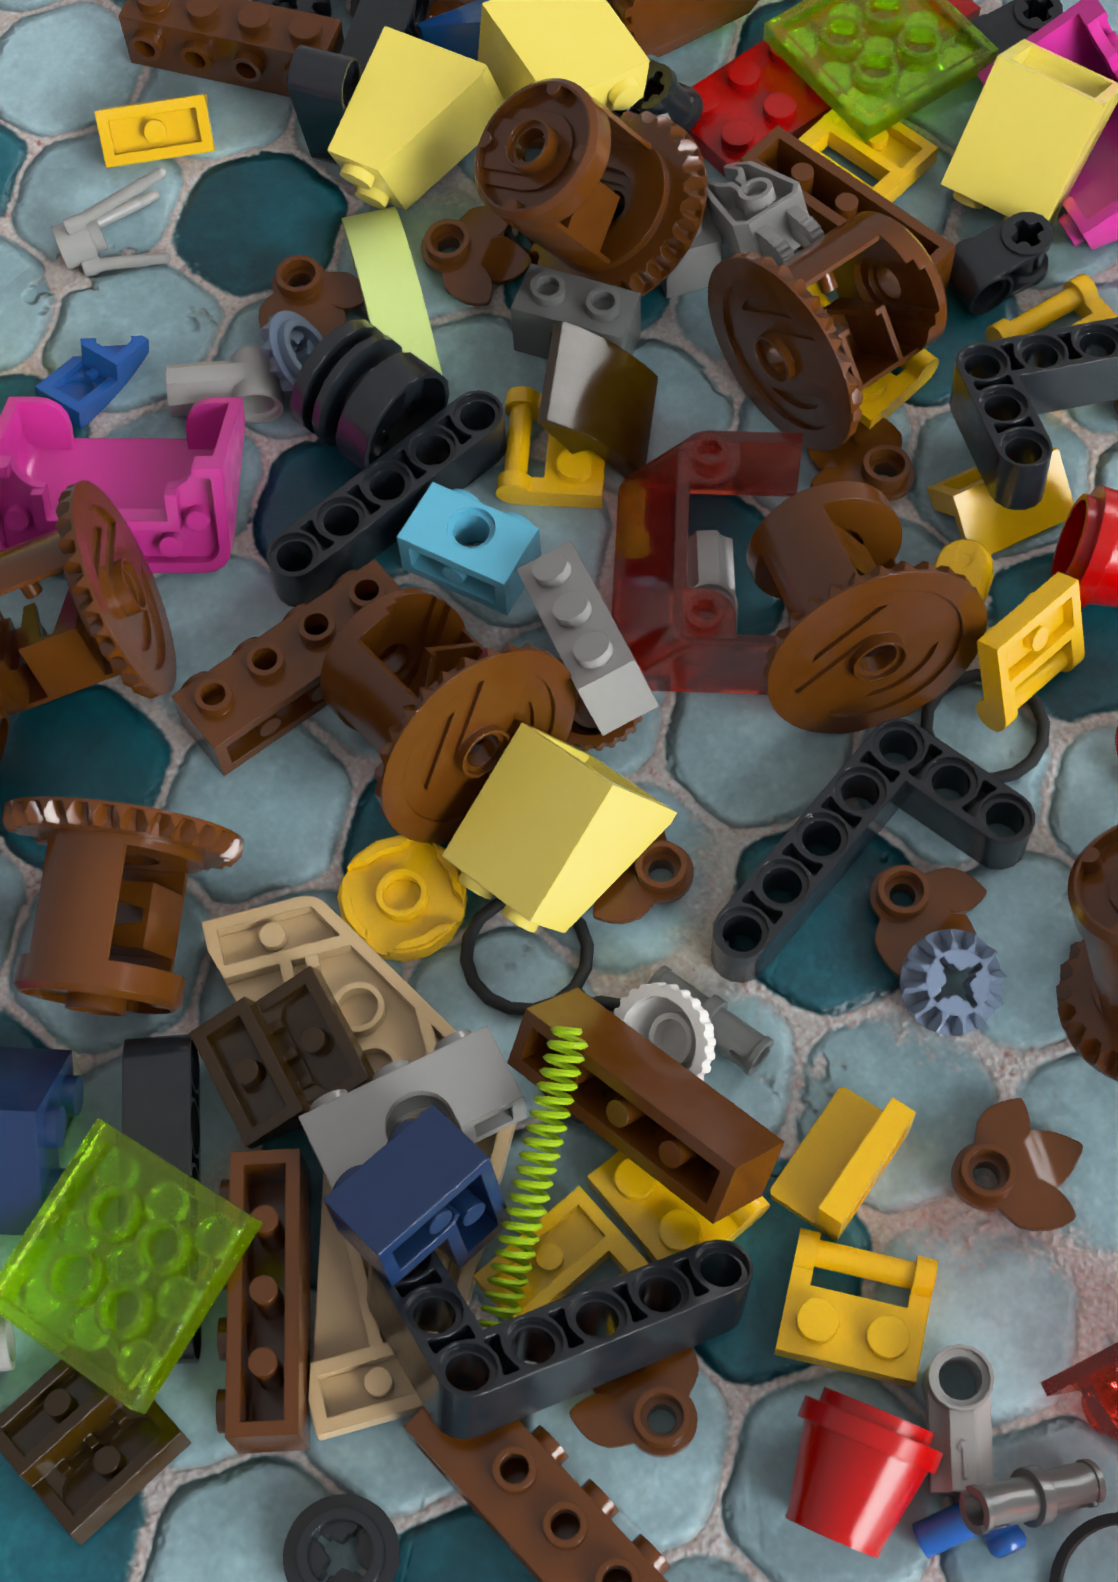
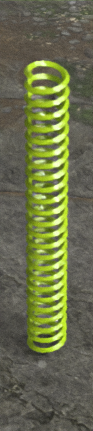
M553 1026L550 1028L551 1033L568 1041L549 1040L546 1042L549 1048L565 1055L546 1054L543 1056L544 1060L563 1069L543 1067L539 1071L541 1075L560 1083L540 1081L536 1083L538 1089L557 1097L536 1095L532 1099L535 1103L554 1111L532 1109L529 1113L531 1117L551 1125L529 1123L525 1126L528 1131L548 1139L533 1137L522 1139L525 1145L546 1153L521 1151L518 1153L520 1158L542 1167L526 1165L515 1167L517 1172L539 1181L523 1179L511 1181L514 1186L539 1196L510 1193L508 1195L510 1200L535 1210L508 1206L504 1209L506 1213L532 1224L506 1220L501 1223L503 1228L515 1231L529 1238L502 1234L498 1236L500 1242L512 1245L526 1252L498 1248L494 1251L497 1256L514 1261L522 1266L495 1262L490 1265L493 1270L508 1274L519 1280L502 1279L492 1276L487 1278L490 1284L505 1288L516 1294H504L487 1290L483 1293L486 1298L499 1301L512 1308L480 1306L482 1312L490 1313L505 1320L514 1318L512 1315L522 1312L521 1306L515 1301H520L526 1297L523 1290L519 1287L529 1284V1280L522 1273H527L533 1269L530 1262L526 1259L536 1256V1252L529 1245L540 1241L539 1237L532 1231L543 1228V1224L536 1217L545 1215L547 1211L539 1203L550 1200L548 1193L542 1189H547L554 1185L552 1180L545 1175L557 1172L556 1167L548 1161H555L561 1157L559 1152L551 1147H558L564 1144L563 1139L555 1133H562L568 1129L563 1122L557 1119H566L571 1116L569 1110L560 1105H570L574 1102L573 1097L563 1091H574L578 1088L574 1081L566 1077H578L581 1075L579 1068L569 1063L585 1061L582 1054L572 1049L582 1050L588 1047L585 1040L574 1036L583 1033L581 1028ZM481 1318L477 1320L480 1326L486 1328L502 1323Z

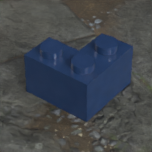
M0 1047L1 1235L44 1236L57 1210H64L67 1206L70 1193V1174L67 1168H60L59 1148L64 1143L66 1127L71 1117L79 1116L84 1097L83 1079L80 1075H73L72 1050Z
M434 1104L417 1118H411L401 1123L392 1132L385 1146L364 1164L353 1166L345 1171L336 1181L332 1191L323 1198L337 1230L392 1287L437 1247L460 1269L505 1229L501 1224L503 1221H511L510 1215L504 1210L507 1207L490 1158Z

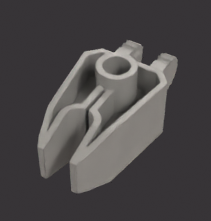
M753 161L735 162L725 165L723 169L728 183L707 180L706 204L722 242L733 255L737 252L748 253L752 251L759 253L761 257H773L776 264L779 265L793 256L794 250L798 247L803 246L805 248L824 236V231L817 223V220L809 216L799 181Z

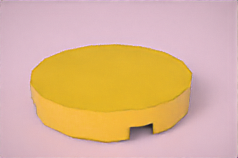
M398 835L373 842L357 853L347 866L348 872L342 880V885L340 883L337 896L342 920L382 959L408 962L431 956L451 942L464 922L468 897L466 887L458 881L462 871L442 857L445 848L435 843H432V846L429 843L413 841Z

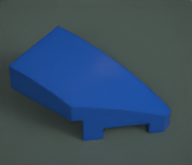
M142 335L131 336V341L127 345L101 346L96 343V338L80 339L82 356H73L36 385V397L48 398L60 404L68 413L72 425L81 430L115 398L137 371L149 353L148 338Z

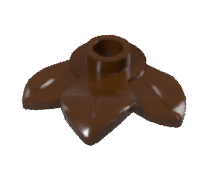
M486 206L470 209L459 220L442 219L435 222L428 228L421 243V253L425 264L432 271L442 274L447 293L466 305L476 307L488 306L490 304L493 294L492 284L503 285L516 281L528 271L532 263L531 258L521 246L504 236L509 224L491 212ZM447 248H457L453 252L442 253Z
M294 255L284 259L278 265L272 279L273 294L260 306L258 318L261 329L268 323V318L284 310L292 311L304 317L318 330L324 339L333 329L347 322L345 312L356 310L365 304L358 278L348 272H326L313 258L306 255Z
M884 417L871 429L859 421L856 433L834 450L817 451L806 447L810 462L820 471L811 481L810 487L839 481L861 482L880 490L889 501H895L910 492L915 478V470L908 454L901 449V433Z
M663 831L595 901L593 917L611 924L631 923L641 919L654 904H669L681 899L689 891L693 882L694 868L691 858L681 847L667 841L665 831ZM663 868L669 870L673 877L669 881L658 882L654 881L650 874L656 869Z
M897 865L880 872L872 882L869 903L874 915L880 920L874 944L879 957L886 967L900 978L904 959L910 949L921 938L932 932L944 929H957L976 933L965 913L973 910L981 903L986 896V889L966 872L949 867L923 873L913 866ZM896 892L906 893L911 897L913 904L908 907L897 906L891 901L890 896Z
M1021 1098L1001 1101L990 1106L977 1120L974 1143L963 1148L955 1158L951 1169V1182L958 1197L972 1208L982 1211L999 1210L1012 1224L1020 1229L1029 1231L1056 1230L1070 1224L1076 1217L1071 1203L1057 1188L1074 1171L1082 1154L1083 1145L1075 1139L1056 1132L1030 1130L1029 1114ZM979 1168L989 1169L995 1174L997 1185L991 1188H984L978 1185L974 1180L973 1171Z
M688 1348L593 1388L592 1390L595 1394L586 1397L570 1410L569 1415L572 1421L589 1441L601 1447L610 1449L634 1444L645 1454L660 1458L671 1457L682 1452L692 1442L698 1422L696 1407L689 1397L699 1372L697 1357L693 1348ZM666 1410L674 1417L675 1426L667 1433H657L650 1428L647 1420L654 1411Z

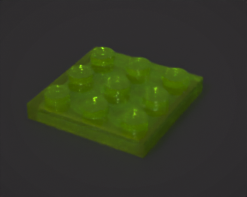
M804 0L764 23L763 39L865 142L978 76L976 73L996 60L999 51L948 0Z
M98 1118L0 1271V1315L131 1410L146 1414L263 1222L114 1126Z

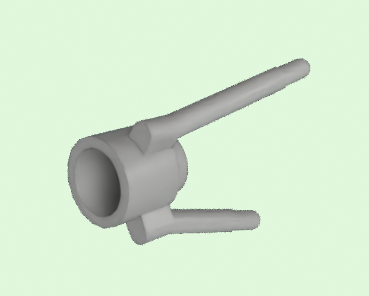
M164 168L155 169L85 211L65 218L63 223L51 227L68 270L82 265L87 277L103 270L146 267L170 262V255L167 253L103 258L99 256V252L108 249L101 228L157 201L160 198V193L157 190H152L139 197L135 196L164 179L167 174Z

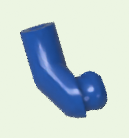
M959 1502L912 1524L917 1542L928 1559L972 1538L984 1537L990 1554L997 1558H1003L1024 1548L1026 1544V1535L1018 1524L992 1530L981 1536L973 1534L963 1522Z

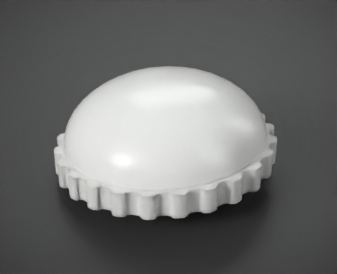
M665 982L642 984L639 989H631L628 997L621 998V1004L619 1008L614 1009V1015L704 1081V1075L711 1071L710 1064L715 1058L714 1046L716 1045V1039L714 1038L713 1024L708 1017L709 1014L700 1005V1000L691 997L690 991L680 990L678 985L666 984Z

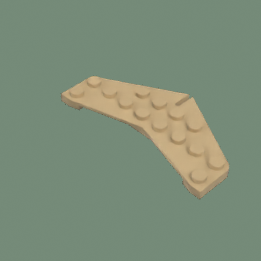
M312 896L295 897L201 922L211 960L236 1002L244 996L256 1002L309 966L319 970L374 1073L391 1062L408 1059L411 1063L434 1052V1048L440 1040L456 1032L344 920L319 898ZM418 1113V1114H415V1115H413V1116H410V1117L407 1118L406 1120L411 1119V1118H417V1117H418L419 1115H421L422 1113ZM517 1123L474 1143L490 1158L499 1187L502 1182ZM323 1174L313 1362L310 1363L308 1397L315 1433L319 1441L414 1415L423 1407L420 1398L369 1310L367 1303L369 1262L337 1230L323 1201V1198L332 1191L325 1174ZM437 1247L435 1252L469 1307L475 1286L473 1275L479 1270L484 1248L459 1269ZM428 1331L427 1333L437 1334L438 1332Z

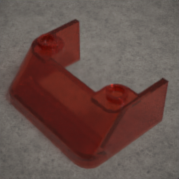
M714 430L697 432L639 468L622 481L618 490L611 616L651 691L767 695L764 688L766 682L763 670L766 664H768L766 653L770 647L776 645V637L773 635L735 634L736 613L733 604L726 596L710 589L686 588L690 494L791 497L797 494L803 433Z

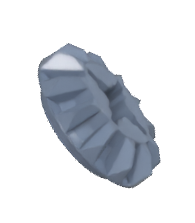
M284 310L269 317L268 323L260 329L261 337L265 342L260 351L269 359L271 365L269 372L275 373L278 376L281 389L283 391H293L294 383L304 362L317 344L323 340V337L304 317L295 312Z
M957 929L938 930L921 938L906 955L900 973L901 996L910 1015L924 1028L942 1035L963 1036L975 1029L987 1026V1020L997 1008L1003 1005L1001 999L1002 983L1007 977L1000 969L996 958L997 950L991 948L978 938L976 933ZM942 965H947L952 971L973 968L968 973L969 977L962 983L967 993L965 995L967 1000H963L957 994H947L934 999L941 992L940 988L947 982L946 975L943 973L945 968Z

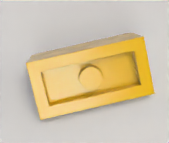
M207 92L101 108L95 111L106 168L215 151L207 107L209 104Z
M1054 447L1042 501L1035 507L1026 510H1012L996 503L990 496L977 466L927 487L933 510L954 516L961 539H972L983 544L991 555L1066 521L1074 505L1059 449Z
M845 1087L839 1088L772 1185L770 1198L837 1242L909 1134L916 1112L893 1097L882 1111Z

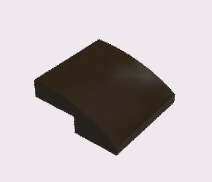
M564 321L554 324L537 423L572 454L593 449L625 479L645 474L658 376L633 355L605 338Z
M312 966L298 973L256 1002L244 996L189 1032L245 1146L250 1149L302 1127L298 1116L309 1112L311 1104L319 1097L338 1089H345L350 1092L373 1081L372 1077L375 1074L323 975Z
M94 1330L0 1414V1452L17 1474L32 1487L66 1532L80 1546L191 1444V1441Z

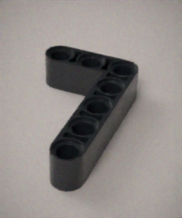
M360 0L340 54L300 45L295 50L289 66L288 91L309 153L313 159L337 164L327 149L384 26L419 39L420 36L416 24L427 19L434 0Z
M1118 317L974 343L958 352L955 360L949 401L950 411L990 496L999 505L1012 510H1026L1035 507L1042 501L1053 447L1038 414L1118 400Z
M897 718L883 721L871 732L719 912L713 923L711 961L714 969L721 977L731 982L745 983L755 980L760 976L899 808L981 865L990 869L1003 870L1013 867L1022 859L1035 825V812L1031 803L1023 795L916 723L907 719ZM898 753L905 756L909 762L903 764L887 761L882 755ZM950 788L956 791L962 798L947 800L940 797L934 790ZM859 797L867 800L872 807L864 810L854 809L848 806L844 800ZM1003 824L1009 827L1015 835L1010 837L999 836L993 833L988 828V825ZM814 842L824 843L835 852L827 856H816L810 853L805 846ZM780 888L790 891L796 899L785 904L776 903L765 894L769 890ZM743 935L751 938L757 946L752 950L740 952L731 949L725 941L730 937Z
M719 1239L705 1241L482 1330L434 1250L393 1287L369 1263L367 1303L371 1314L433 1423L441 1432L452 1438L469 1439L481 1436L729 1332L738 1325L742 1318L753 1276V1263L749 1254L741 1246L731 1241ZM428 1331H431V1332H438V1333H437V1334H434V1333H427V1332H428ZM524 1361L535 1362L537 1364H529ZM457 1388H470L474 1391H462Z

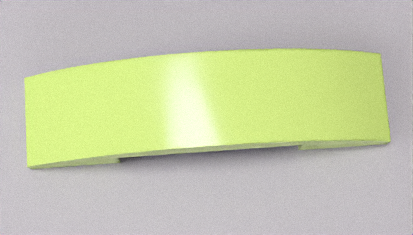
M396 207L341 218L369 323L402 347L403 353L411 352L442 375L418 275Z

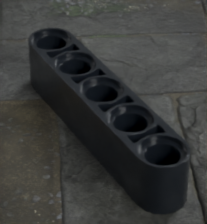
M480 390L470 391L459 396L278 534L269 543L266 554L274 588L280 600L292 607L302 603H310L331 589L336 580L350 570H359L397 541L398 534L432 482L451 490L456 488L464 489L498 463L505 455L507 445L504 411L500 400L490 392ZM483 428L484 430L475 431L474 429ZM434 462H441L440 464H437V465H428V464L434 463ZM391 496L397 497V498L392 499V500H382V499H384V498H386V497H391ZM352 531V533H350V534H348V535H343V536H337V535H336V534H338V533H340V532ZM295 567H307L301 571L289 572V570Z
M190 1034L126 1039L123 1045L120 1344L123 1363L126 1368L199 1363L201 1357L199 1052Z

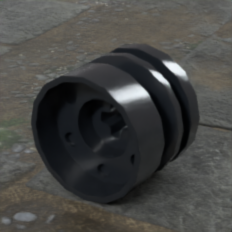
M365 319L350 320L333 329L317 344L304 362L293 386L290 407L295 421L328 445L337 446L338 452L363 470L445 408L448 404L450 393L448 380L438 371L411 352L403 353L402 347L389 336L384 335Z

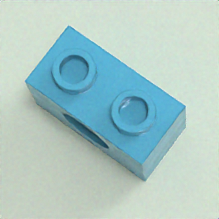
M435 482L431 483L397 536L402 569L507 616L525 588L517 569L541 556L539 528L534 526L527 518L515 512L503 513L481 503L468 491L457 488L451 490ZM468 542H482V544L474 547L464 546Z

